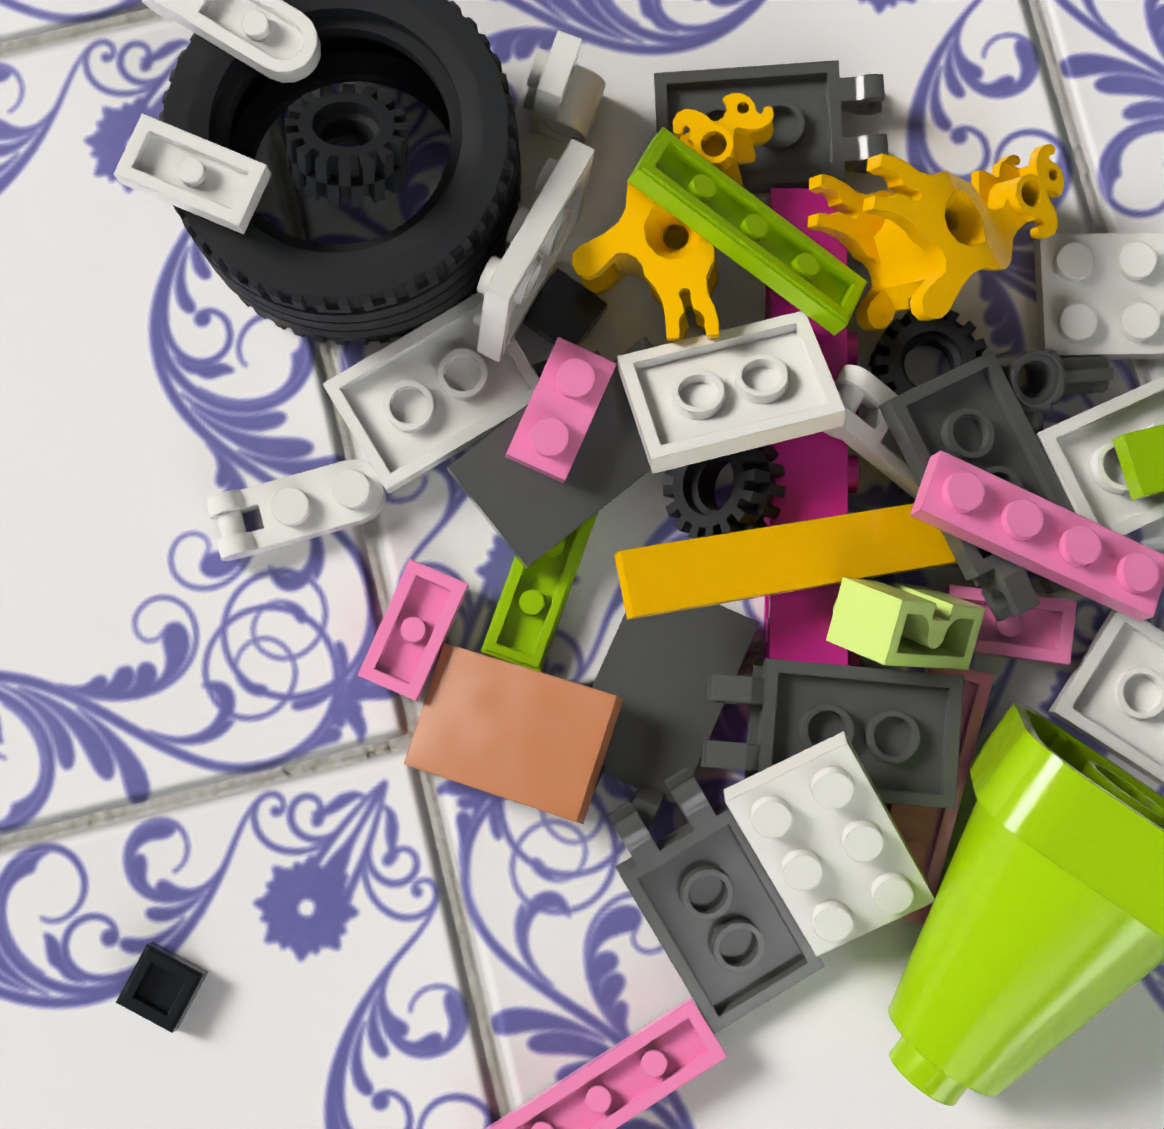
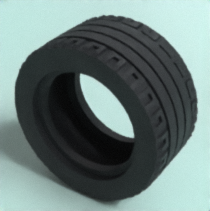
M283 0L301 11L312 21L321 43V57L317 67L308 77L297 82L281 83L270 79L196 33H193L190 38V44L185 50H182L177 58L176 68L171 70L169 77L171 84L169 90L164 92L162 98L164 110L159 114V120L255 160L260 143L275 119L292 103L309 91L313 92L320 87L343 82H373L399 89L411 95L433 112L451 138L446 167L441 180L428 201L415 215L399 227L382 236L364 242L331 245L305 241L277 229L256 211L245 233L241 234L174 206L187 232L225 284L239 296L247 307H253L257 315L264 319L272 320L276 326L283 330L288 327L291 328L295 335L301 337L306 335L313 336L316 341L323 343L327 340H332L337 345H347L348 341H357L359 345H368L370 341H379L381 344L389 342L391 337L399 335L403 337L461 303L471 293H478V282L489 259L493 255L502 259L505 254L504 245L508 243L506 242L507 233L518 211V203L521 202L520 149L514 104L509 92L506 74L502 73L501 61L497 54L492 53L490 42L486 35L478 33L477 24L470 17H464L461 8L454 1Z

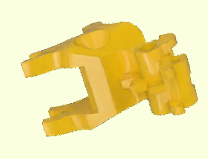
M732 93L722 99L726 112L718 121H712L705 114L693 109H684L678 112L672 121L674 135L680 137L681 141L743 187L738 165L753 163L756 159L754 146L763 145L772 138L774 133L772 123L774 119L773 108L770 106L764 107L763 112L760 114L757 112L755 104L749 96L742 93ZM685 129H688L690 131L684 134ZM628 182L626 209L619 222L606 233L580 245L572 253L571 265L581 278L583 286L595 295L600 296L609 292L626 276H637L646 281L650 287L652 297L664 310L667 341L672 343L685 340L686 334L690 331L685 315L687 310L694 311L698 329L706 332L707 339L720 338L719 322L715 306L711 300L714 290L718 285L716 247Z
M1051 144L1036 147L1030 155L1029 166L1022 168L1015 167L1020 164L1019 156L1013 154L1003 157L998 163L994 164L992 174L984 170L972 172L971 183L946 170L932 175L920 172L908 162L892 155L882 153L868 158L867 172L883 177L888 189L895 193L885 190L870 194L854 191L845 182L825 174L809 178V191L824 196L828 207L837 212L829 215L827 213H816L808 216L807 228L836 238L847 248L854 259L862 262L871 277V290L858 304L855 313L858 325L864 331L882 330L892 322L896 311L910 308L911 313L919 321L940 319L949 312L962 286L973 273L979 270H1004L1010 265L1013 238L1024 224L1030 221L1036 223L1037 227L1030 230L1032 238L1041 240L1054 235L1058 227V220L1055 208L1049 198L1059 197L1064 189L1063 172L1049 158L1050 155L1055 153V147Z

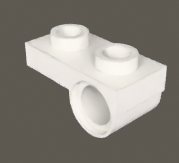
M558 30L550 52L541 48L538 49L528 77L527 86L529 88L523 104L524 108L533 111L529 132L565 144H569L571 139L583 144L586 142L606 83L592 70L576 64L582 43L581 38Z

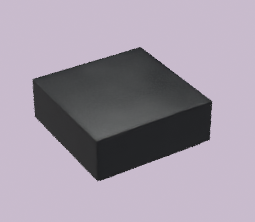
M557 268L538 293L522 323L553 345L557 338L560 337L580 346L607 311L608 304Z
M150 942L144 948L116 1003L173 1033L181 1025L208 971L160 945Z

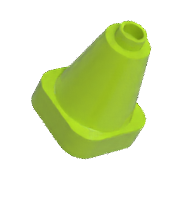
M1019 702L1013 703L968 765L977 801L888 1007L889 1017L902 1035L889 1052L893 1065L918 1090L933 1100L947 1106H954L967 1088L986 1096L999 1095L1164 962V797L1048 718Z

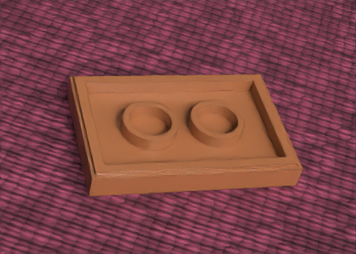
M444 643L404 765L584 824L623 698Z

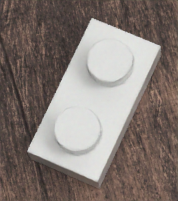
M143 113L114 172V176L123 185L241 234L245 233L272 175L268 166L262 162Z

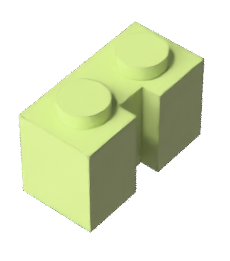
M843 577L838 597L833 606V616L826 641L883 665L969 670L986 608L928 586L894 583L892 587L875 580Z

